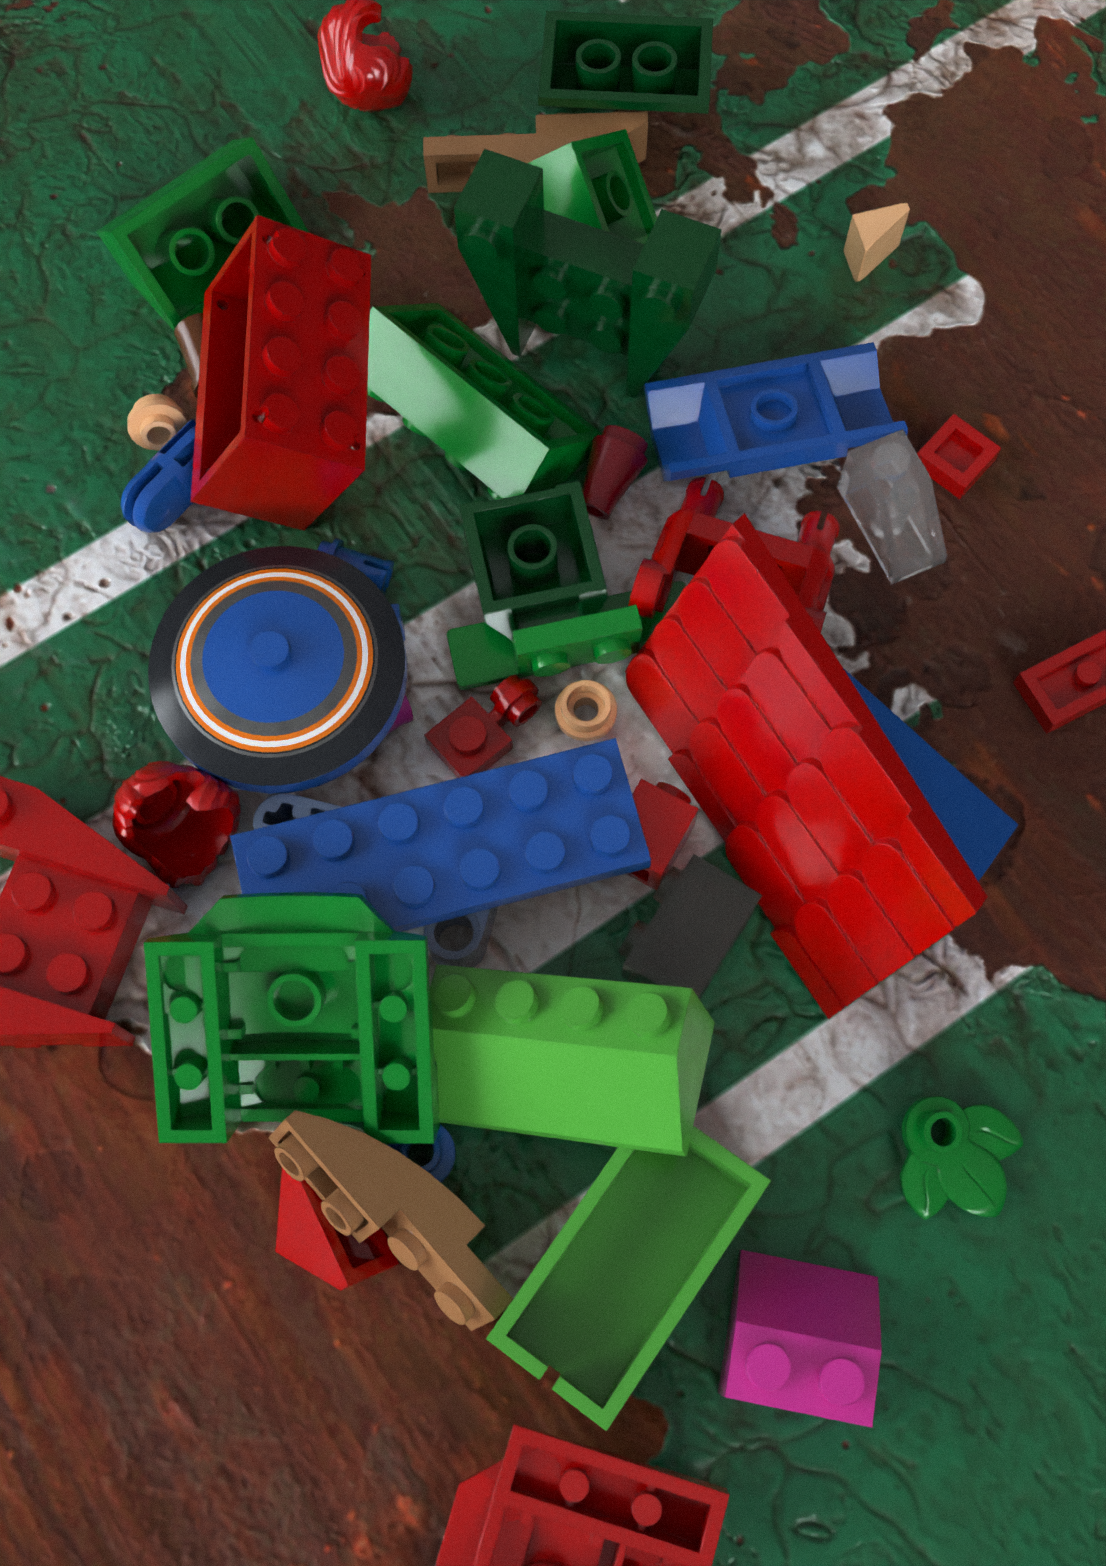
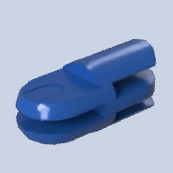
M196 419L188 421L129 481L122 493L120 506L123 517L132 526L137 527L143 532L156 533L168 528L190 505L194 504L190 502Z

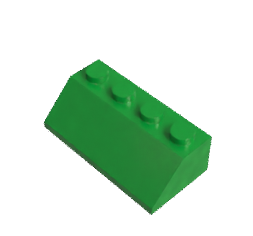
M439 303L372 306L369 321L367 395L390 405L403 416L402 421L407 428L421 436L429 437L445 451V458L452 465L461 470L471 472L488 486L487 491L493 499L498 500L553 489L556 485L563 484L589 458L594 436L601 435L602 433Z

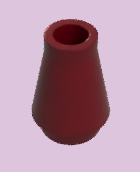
M607 425L601 435L594 436L582 489L589 515L608 520L614 507L647 464L648 460L644 454L648 444L633 431L616 425Z

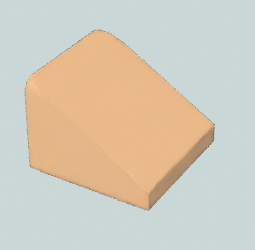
M899 203L852 215L843 252L855 282L864 279L899 246L910 211L908 203Z

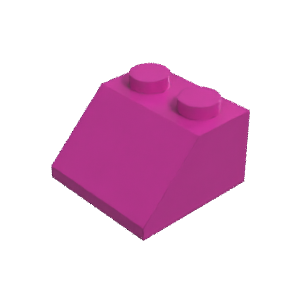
M739 1250L718 1394L725 1398L872 1428L882 1353L878 1277Z

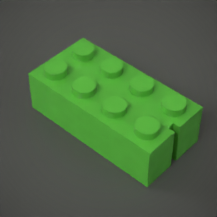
M694 1125L687 1157L618 1147L486 1340L539 1380L549 1365L560 1373V1376L554 1383L552 1390L607 1431L771 1180Z

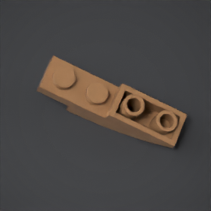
M648 111L536 115V133L533 134L503 133L500 135L423 137V156L428 193L462 192L484 149L529 163L570 142L624 129L627 130L637 162L640 163L646 159Z
M297 1110L284 1119L268 1137L276 1146L274 1153L281 1167L293 1179L300 1182L305 1180L323 1201L321 1209L329 1223L346 1236L352 1234L359 1244L382 1228L389 1236L387 1242L394 1256L407 1268L420 1271L436 1290L434 1293L436 1303L452 1321L459 1325L465 1324L473 1331L495 1320L512 1302V1296L467 1246L485 1225L454 1193L406 1156L363 1132L333 1120Z

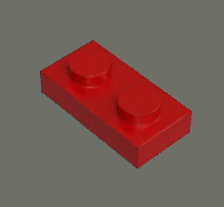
M1106 629L1019 673L1013 681V684L1046 734L1106 704Z

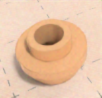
M149 394L137 400L127 418L128 433L131 439L137 445L159 451L187 423V417L183 409L172 398L162 394Z
M592 680L573 682L566 686L557 697L555 703L557 724L572 739L579 741L597 740L605 736L612 729L616 721L617 703L615 697L606 686ZM589 705L595 708L597 715L593 719L585 721L579 719L574 712L580 706Z

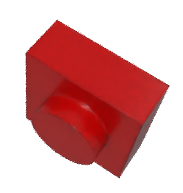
M953 414L920 449L913 465L958 499H961L995 462L1001 447L956 414Z

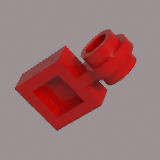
M511 675L503 680L492 692L490 701L495 705L492 711L487 713L471 696L424 734L426 744L457 778L486 771L513 749L512 739L501 727L509 721L514 727H519L530 720L540 709L542 701L537 697L539 689L530 679L521 680L518 675Z

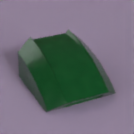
M580 480L559 484L553 489L488 502L479 500L459 504L465 542L486 624L513 641L512 631L595 614L600 611L608 599V592Z

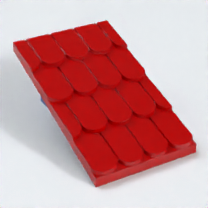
M744 513L731 525L720 542L711 550L706 561L689 584L683 588L673 606L656 625L653 633L637 655L631 659L628 667L625 669L626 683L637 703L673 753L668 758L669 762L726 843L725 850L729 862L775 927L770 935L822 1011L830 1019L844 1009L845 1006L854 1002L880 981H883L915 958L917 954L922 953L954 930L956 926L961 925L978 912L988 897L979 880L1019 824L842 667Z

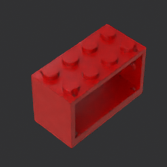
M260 215L255 217L204 293L190 502L304 531L365 471L371 254Z

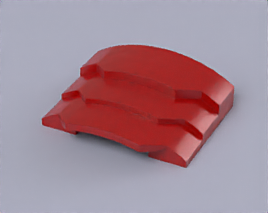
M514 1423L504 1459L459 1483L435 1566H712L730 1494L727 1488L657 1465L653 1467L586 1444L584 1446Z

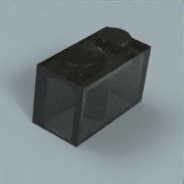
M693 854L683 871L672 866L653 897L654 900L661 903L656 914L649 924L638 919L619 949V953L627 957L623 964L622 977L633 983L692 988L698 998L701 999L756 911L762 895Z

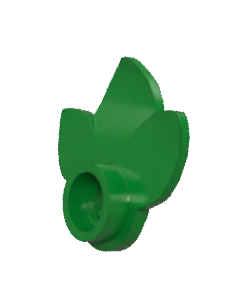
M926 1096L915 1101L905 1113L901 1126L903 1141L909 1152L900 1172V1185L903 1196L909 1206L923 1220L934 1216L943 1208L948 1199L959 1208L973 1215L983 1217L998 1216L1003 1209L1007 1193L1005 1172L999 1161L1012 1155L1023 1146V1138L1019 1129L1001 1111L986 1104H975L961 1108L953 1100L941 1096ZM942 1119L946 1126L944 1139L936 1144L931 1137V1127L935 1121Z

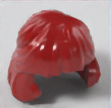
M346 0L344 4L334 5L329 13L323 18L318 30L319 53L323 77L328 90L342 104L363 112L384 111V109H392L402 105V102L408 95L413 77V66L410 64L409 58L399 56L402 49L399 42L395 40L394 36H390L389 32H382L377 36L362 33L369 24L382 21V6L376 0Z
M162 760L150 762L136 770L131 777L124 780L114 796L112 826L115 836L131 853L145 859L164 883H168L171 888L177 889L183 883H191L195 886L202 885L206 876L216 869L218 857L225 855L231 844L230 835L236 834L239 829L241 804L238 792L224 781L216 779L213 775L190 765H178Z

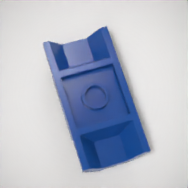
M874 342L644 384L650 435L663 481L679 480L727 471L729 478L841 458L847 456L848 448L907 438L908 433L905 420L893 422L882 395L879 382L877 349Z

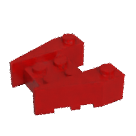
M0 776V857L15 862L0 895V1046H13L15 1048H41V1045H82L84 1047L133 1046L136 1036L116 1023L107 1021L106 1017L151 906H158L185 915L188 906L170 886L38 788Z

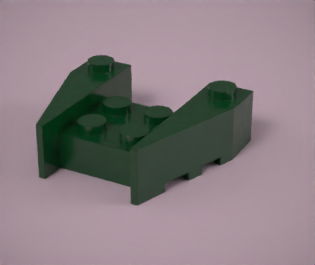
M487 149L483 150L454 206L458 249L512 355L521 356L536 324L549 333H564L589 342L603 352L628 356L626 395L632 398L637 395L689 330L717 269L722 229L661 209L645 244L544 210L543 168Z

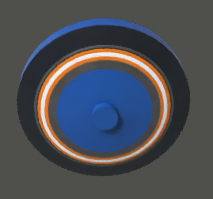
M273 546L242 552L226 558L209 567L183 588L172 601L157 627L149 655L148 680L151 700L158 720L166 734L191 764L234 788L267 794L291 793L318 787L337 779L363 762L378 747L391 729L400 711L407 684L408 662L404 639L395 612L385 595L363 572L348 562L322 551L303 547Z

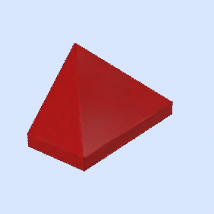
M282 1168L276 1253L340 1291L399 1264L388 1246V1238L382 1228L360 1244L352 1234L346 1236L340 1233L324 1216L321 1209L323 1201L305 1180L300 1182L293 1179Z

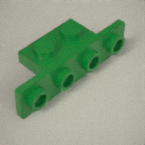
M683 581L674 582L663 612L656 611L653 619L640 616L637 605L628 606L632 592L628 591L609 595L598 613L512 631L513 641L485 622L450 629L447 632V640L458 688L466 690L495 684L515 674L520 678L532 675L548 677L560 674L574 666L593 662L609 664L621 661L631 654L639 652L653 633L656 625L664 618L678 599L686 584Z

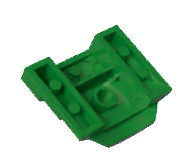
M282 892L223 895L188 933L153 937L144 941L159 1143H227L241 1122H283L292 1112L297 1110L335 1122H364V1133L384 1144H434L440 1128L438 1071L437 1062L434 1061L427 936L395 931L362 894Z

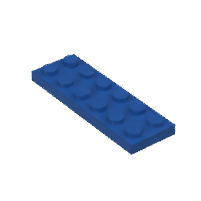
M616 738L230 835L242 894L282 892L362 894L395 931L400 932L650 868L651 857Z

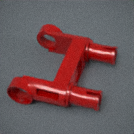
M706 477L694 478L689 482L680 510L667 518L651 558H644L642 560L628 605H637L640 616L653 619L656 611L662 613L678 571L695 576L708 558L711 550L720 542L733 524L715 518L724 500V490L715 480H711L705 496L700 494ZM817 510L809 512L803 517L797 541L756 531L821 632L827 613L823 610L835 574V565L830 555L835 539L839 535L840 524L832 514L828 513L823 529H817L822 511Z

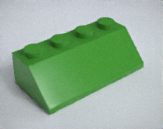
M436 965L430 985V1001H432L434 1061L437 1062L439 1118L441 1123L687 1157L715 1025L714 1020L692 988Z

